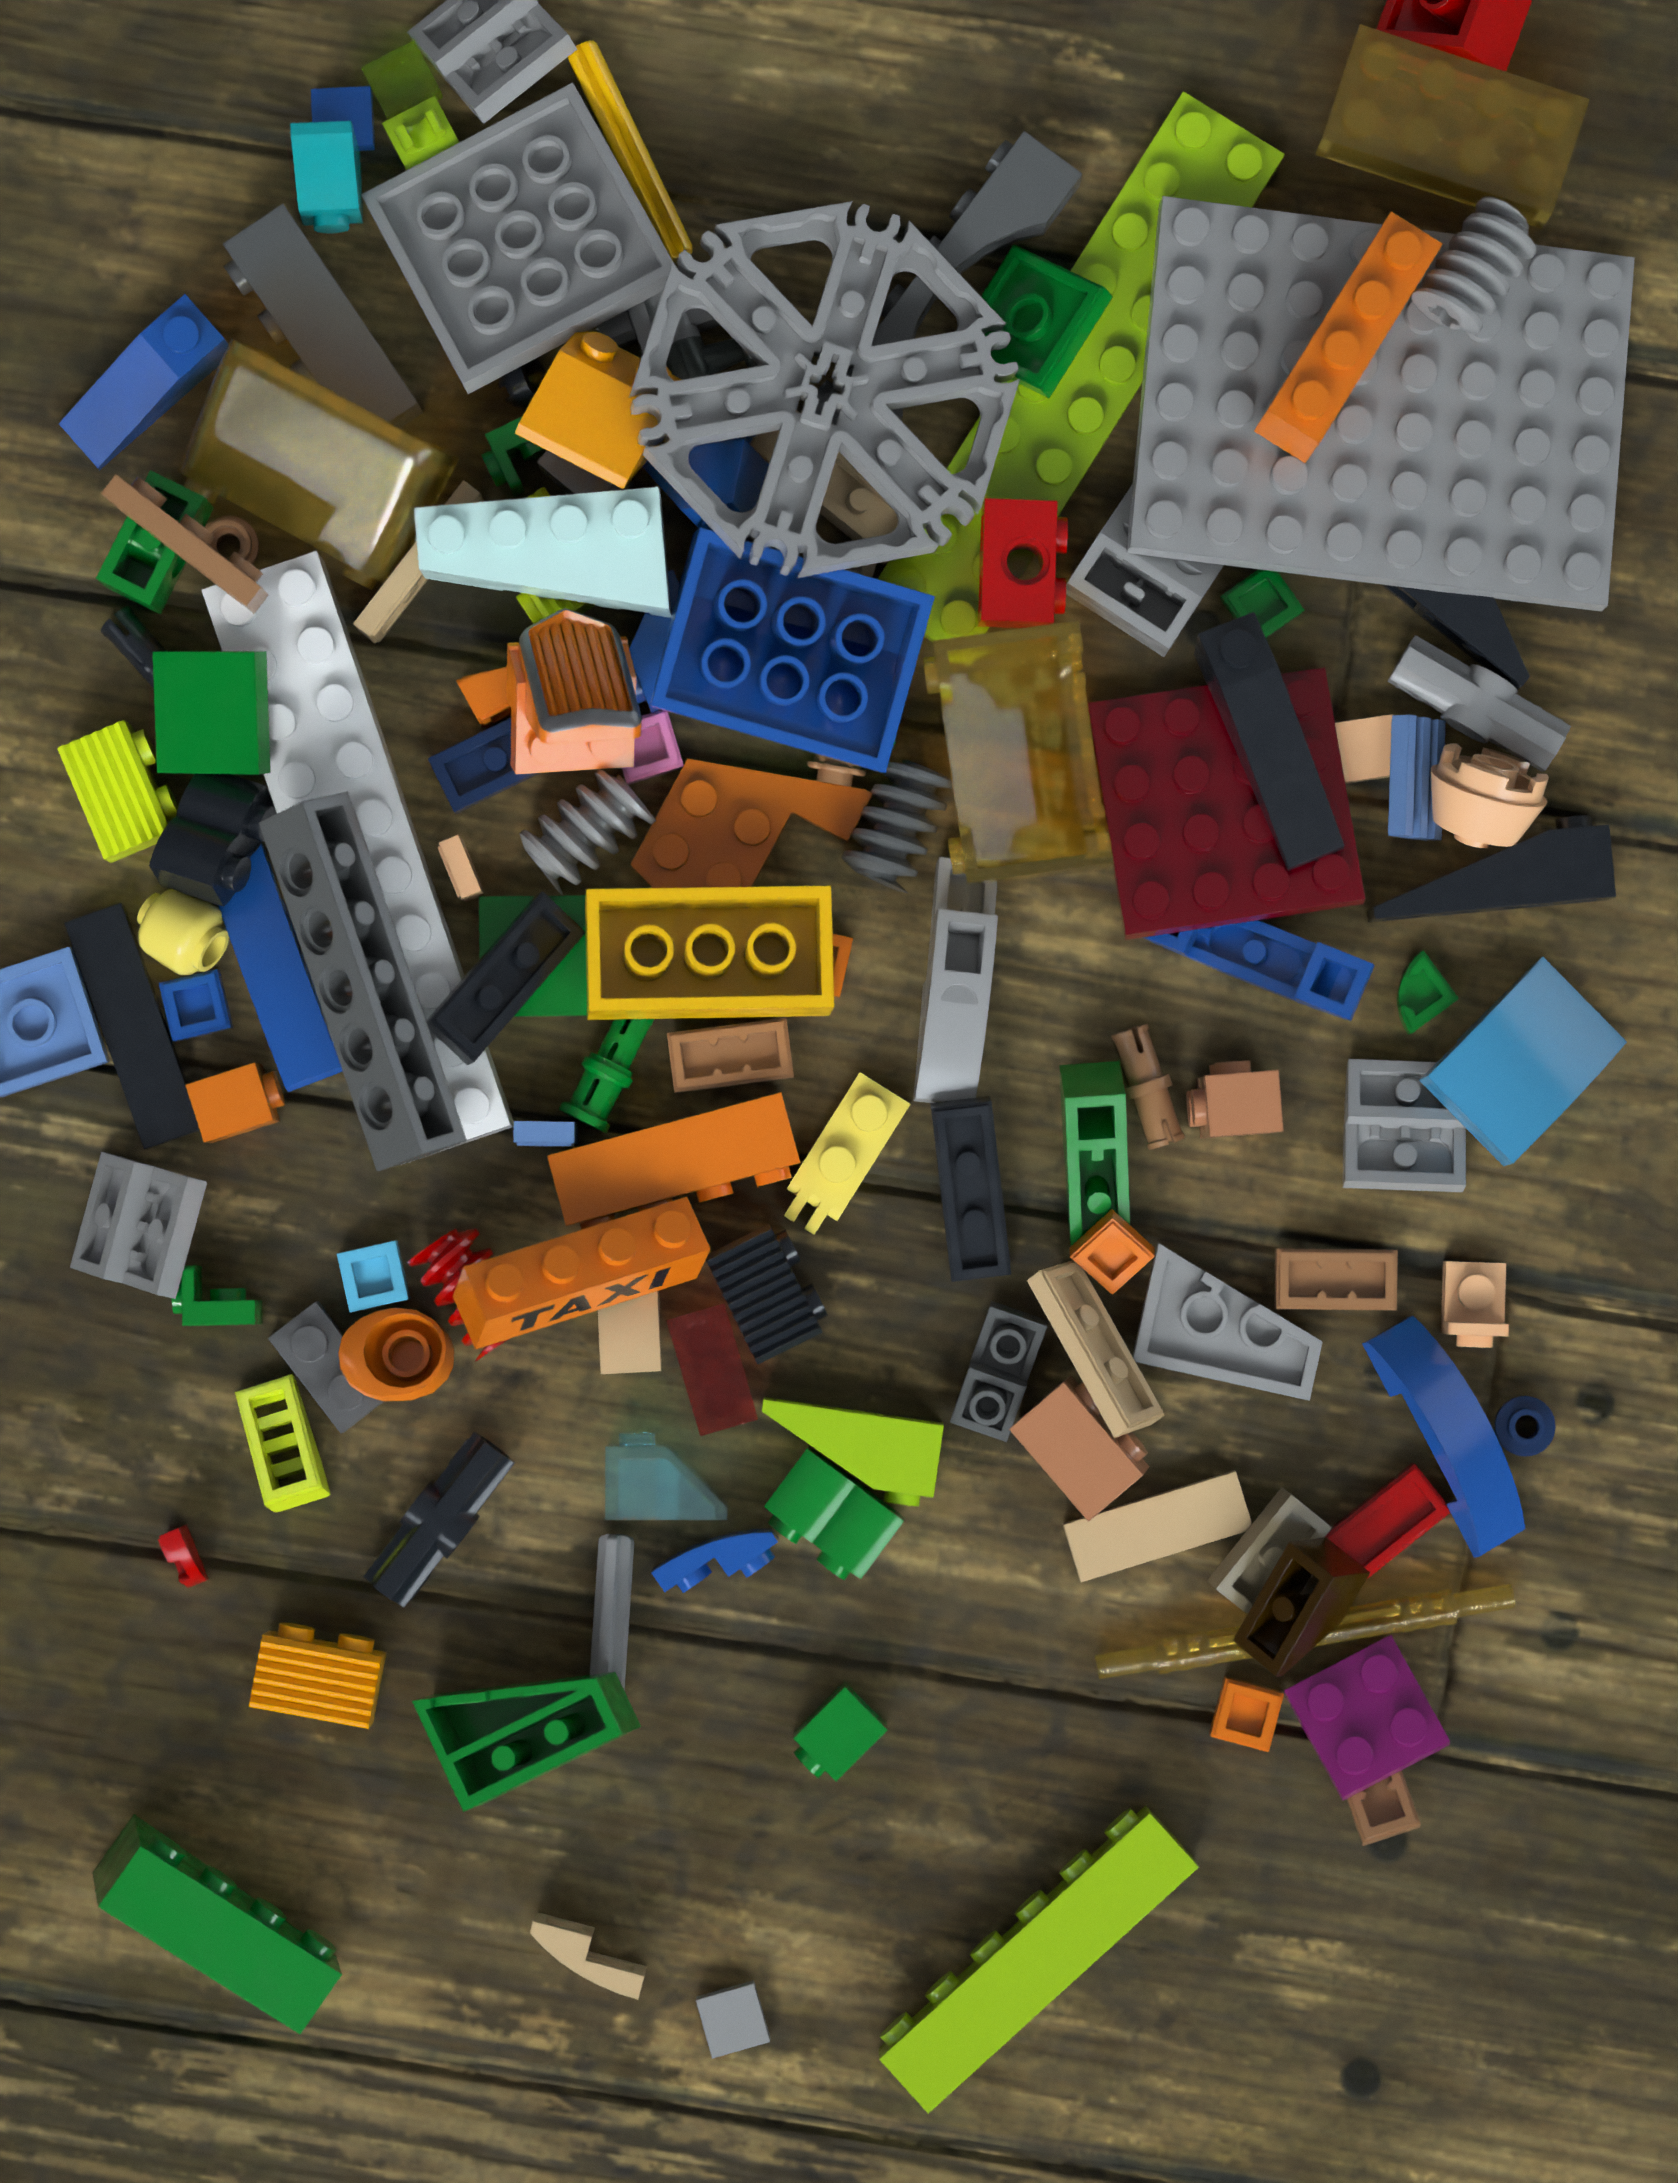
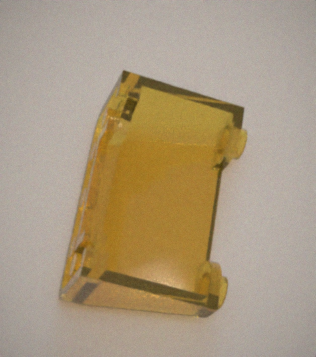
M232 338L219 363L178 468V472L187 477L183 486L204 496L213 504H215L220 495L342 561L345 565L341 574L373 590L377 580L385 583L417 541L414 508L435 506L460 457L434 443L426 442L404 428L390 423L296 372L297 370L290 366L276 362L275 357L259 348Z
M1079 620L934 640V656L923 658L927 693H939L959 832V837L948 839L953 875L964 873L966 885L1108 870L1113 864L1109 833H1106L1105 825L1102 826L1101 824L1105 814L1104 807L1101 805L1085 691V672L1080 673V670H1083L1081 657L1083 644Z

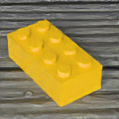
M831 886L586 889L587 1020L829 1016L834 1008Z

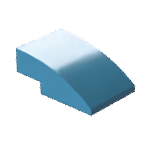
M1542 956L1457 1040L1458 1042L1419 1081L1504 1167L1513 1164L1599 1075L1627 1041Z

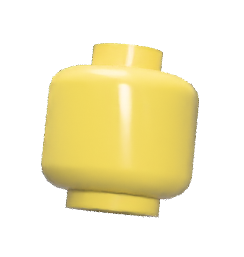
M168 889L161 895L154 893L148 897L138 912L137 922L140 924L138 941L140 947L146 954L176 974L191 975L197 971H208L217 964L227 948L229 935L226 931L219 907L211 902L183 894L174 889Z

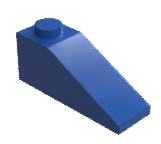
M184 294L131 342L59 422V425L94 465L101 470L231 356L234 351L218 330Z

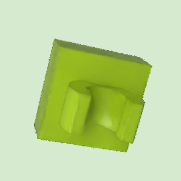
M435 96L382 123L406 171L459 143Z

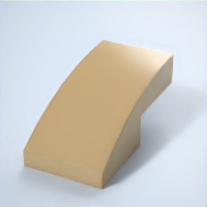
M659 1291L598 1310L601 1374L662 1371Z
M539 1912L536 1913L530 1934L553 1957L587 1980L615 1993L638 2000L647 1966L589 1951L595 1927Z

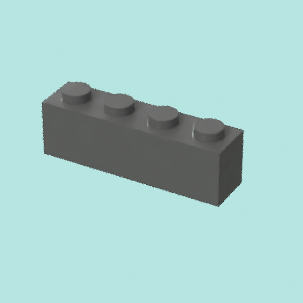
M281 204L223 243L233 259L223 267L243 296L253 290L266 308L257 317L277 346L288 340L300 359L290 366L310 395L319 389L322 390L333 407L324 416L344 445L355 439L362 451L366 452L423 413L418 402L284 204Z

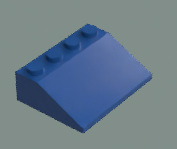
M704 528L696 530L692 536L677 590L650 706L886 773L935 596L844 569L797 578L803 568V557L800 556L797 557L793 569L786 576L780 574L781 566L784 562V556L781 551L769 547L765 548L756 566L750 564L749 561L752 542H744V551L741 558H739L714 531Z

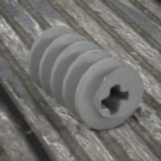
M1483 197L1476 204L1475 213H1472L1464 220L1462 232H1458L1452 237L1449 242V251L1439 255L1436 259L1435 269L1429 271L1423 277L1422 288H1418L1412 293L1411 301L1420 312L1439 325L1453 330L1461 329L1467 333H1479L1483 328V324L1474 311L1490 315L1496 310V303L1487 292L1501 297L1506 295L1510 287L1503 275L1516 278L1523 272V265L1516 256L1530 259L1536 254V246L1531 238L1527 236L1529 225L1526 219L1506 201L1494 197Z
M602 769L594 772L599 787L597 793L585 785L579 784L576 787V792L581 806L578 808L563 799L558 801L557 806L562 818L560 823L544 814L538 817L543 833L541 838L527 830H522L519 833L525 851L561 895L562 891L558 882L560 876L575 885L581 882L576 863L580 861L595 870L600 867L595 850L597 846L614 855L619 852L614 836L616 831L631 839H635L638 836L633 817L638 816L650 824L656 822L653 815L619 774L615 778Z

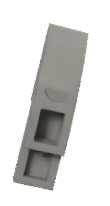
M939 857L936 863L927 978L922 990L913 1101L936 1103L976 1098L987 1026L998 915H995L999 864Z

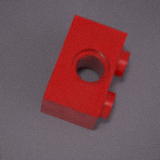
M984 499L981 507L978 627L1050 629L1054 623V614H1065L1066 578L1055 577L1056 553L1066 554L1068 517H1057L1058 501ZM1019 549L1032 552L1038 558L1040 564L1039 574L1027 580L1015 577L1008 569L1007 556Z

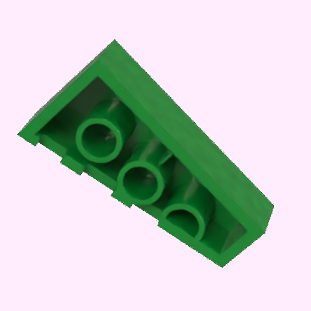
M133 1814L92 1873L97 1905L100 1909L298 2034L302 2033L342 1976L337 1957L334 1955L337 1949L326 1938L310 1929L302 1933L285 1921L287 1919L286 1915L276 1906L260 1897L254 1899L237 1887L235 1882L223 1872L206 1865L135 1814Z

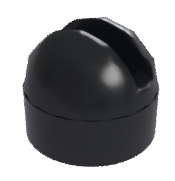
M534 359L500 377L498 382L499 389L506 386L510 395L504 399L506 403L517 408H528L546 375V371L541 363Z

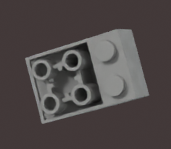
M1132 484L1067 582L1066 594L1165 657L1224 565L1127 553Z

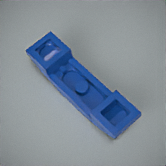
M1259 920L1143 937L1150 942L1224 974L1348 1021L1352 1020L1375 967L1373 963L1323 943L1317 942L1316 944Z
M1411 1316L1362 1343L1389 1396L1402 1394L1450 1485L1456 1499L1446 1505L1474 1558L1485 1554L1525 1530L1523 1511L1517 1488L1497 1436L1466 1380L1430 1332L1414 1316Z

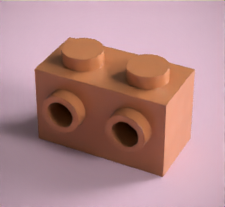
M1250 1060L1214 1063V1065H1209L1210 1075L1197 1078L1196 1089L1186 1093L1189 1127L1199 1126L1200 1139L1270 1134L1283 1131L1279 1070L1251 1072Z
M1071 1375L1017 1420L1009 1429L1088 1522L1140 1479L1149 1468V1465L1143 1460V1457L1148 1452L1133 1432L1114 1438L1083 1381L1078 1384Z

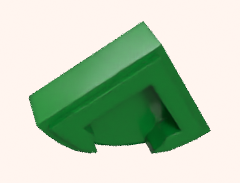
M1424 950L1417 954L1405 968L1397 990L1398 1014L1408 1035L1414 1033L1459 999Z

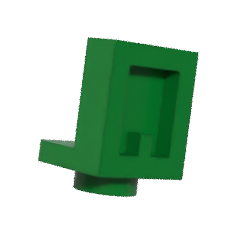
M522 417L486 433V439L492 450L481 455L496 487L508 483L514 496L525 492L512 465L511 459L521 455L526 462L542 456L547 451L515 434Z
M201 1265L184 1266L176 1299L171 1298L173 1313L182 1314V1326L263 1324L262 1300H247L246 1288L210 1289V1301H202Z

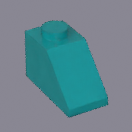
M352 121L290 123L298 211L303 225H313L314 231L320 233H341L350 229L349 224L363 223L361 158Z

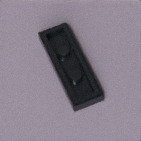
M543 891L538 893L426 1020L429 1030L466 1065L475 1062L586 932Z
M984 1096L930 1103L951 1281L1011 1275L991 1097Z

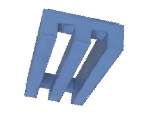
M1415 715L1392 716L1388 836L1422 841L1442 840V828L1433 821L1431 767L1439 763L1443 747L1445 746V720H1431V718L1417 717Z

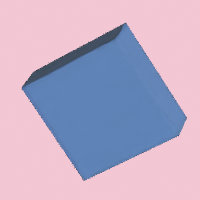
M514 1121L513 1142L517 1143V1146L574 1147V1144L578 1143V1123Z

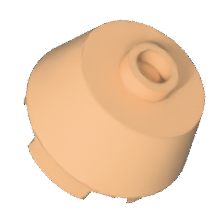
M1446 744L1443 747L1439 763L1431 767L1433 821L1441 828L1453 833L1456 840L1469 846L1488 848L1489 845H1516L1547 804V799L1543 795L1549 779L1548 775L1537 773L1536 777H1530L1527 775L1529 762L1497 750L1483 747L1481 754H1474L1470 757L1460 755L1462 747L1458 744Z

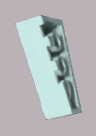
M659 487L414 508L419 570L425 579L500 591H515L533 594L536 597L555 600L565 599L595 604L599 607L618 610L627 609L671 618L662 500Z

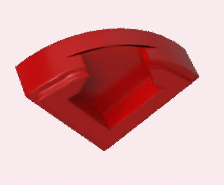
M187 1524L159 1536L158 1542L167 1562L175 1563L179 1573L178 1580L181 1584L190 1588L209 1580Z

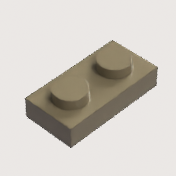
M1281 1487L1206 1582L1248 1614L1289 1541L1324 1538L1332 1527Z

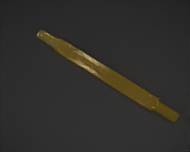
M1511 1584L1454 1594H1452L1451 1588H1447L1438 1592L1418 1593L1415 1596H1401L1392 1600L1351 1606L1343 1621L1315 1647L1398 1632L1407 1633L1421 1628L1430 1629L1439 1625L1457 1624L1458 1617L1515 1608L1513 1588ZM1235 1626L1212 1631H1198L1189 1635H1175L1166 1639L1164 1637L1153 1639V1646L1095 1655L1098 1678L1104 1679L1158 1669L1159 1675L1169 1674L1172 1671L1192 1670V1668L1201 1666L1204 1668L1213 1666V1664L1253 1657L1232 1641L1241 1627Z

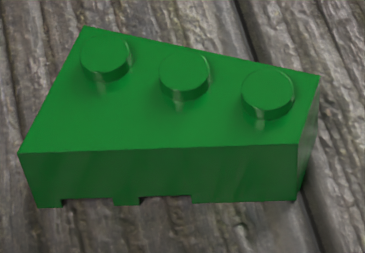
M616 1672L440 1693L412 1701L463 1812L504 1795L641 1727Z

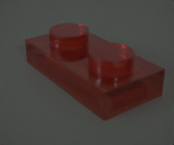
M725 1303L666 1320L700 1436L758 1420V1414Z

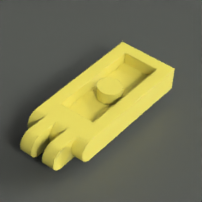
M859 1072L788 1185L787 1190L795 1194L796 1197L784 1214V1217L794 1222L807 1202L817 1208L804 1228L811 1234L815 1235L827 1215L838 1221L909 1108L910 1103Z

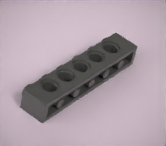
M349 792L302 801L259 822L377 1172L427 1157L467 1141Z

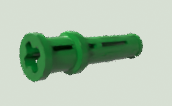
M654 1019L613 1020L597 1054L590 1052L588 1057L585 1056L582 1062L585 1071L570 1101L562 1102L558 1110L607 1134L610 1125L606 1120L622 1089L630 1088L633 1079H631L633 1073L629 1071V1068Z

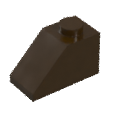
M1326 1537L1289 1541L1232 1641L1276 1677L1283 1676L1343 1621L1370 1572Z

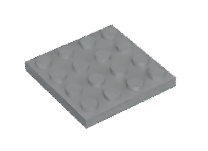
M573 82L361 194L467 394L566 343L575 332H586L662 292L673 262Z

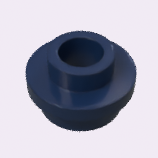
M1518 1396L1506 1401L1498 1410L1494 1421V1431L1501 1446L1508 1452L1518 1456H1533L1544 1451L1552 1442L1556 1428L1555 1418L1550 1408L1541 1400L1530 1396ZM1523 1415L1532 1416L1536 1422L1535 1432L1527 1438H1521L1515 1430L1516 1421Z

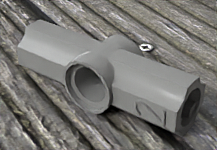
M1416 635L1403 652L1387 681L1414 699L1442 713L1441 718L1464 735L1482 743L1490 741L1517 758L1529 762L1531 766L1541 772L1547 769L1556 756L1571 728L1562 719L1551 715L1541 707L1517 695V689L1501 676L1479 665L1471 664L1469 667Z

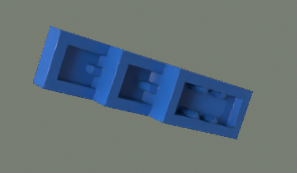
M261 843L256 852L250 856L251 873L246 886L240 892H236L224 907L220 905L218 907L287 1092L343 1072L290 914L281 898L267 853Z

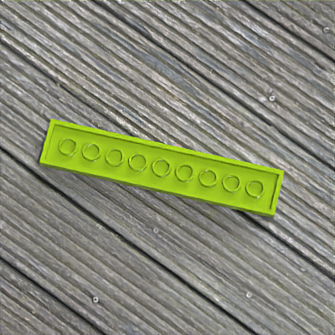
M1184 91L1182 92L1071 269V272L1105 287L1113 298L1050 398L1018 384L984 499L1058 501L1057 517L1061 515L1142 385L1158 208L1162 197L1253 208L1282 162L1284 153ZM1009 380V381H1007V382H1002V383H1011V382H1013V381H1012V380ZM980 416L947 467L951 474L959 473L966 467L980 422ZM981 509L978 514L973 510L975 515L966 526L962 525L954 515L943 514L941 522L952 534L944 546L938 544L936 551L933 553L891 560L878 577V580L935 596L924 637L966 663L969 662L990 628L978 627ZM1025 549L1011 552L1007 556L1009 571L1015 577L1021 579L1035 555Z

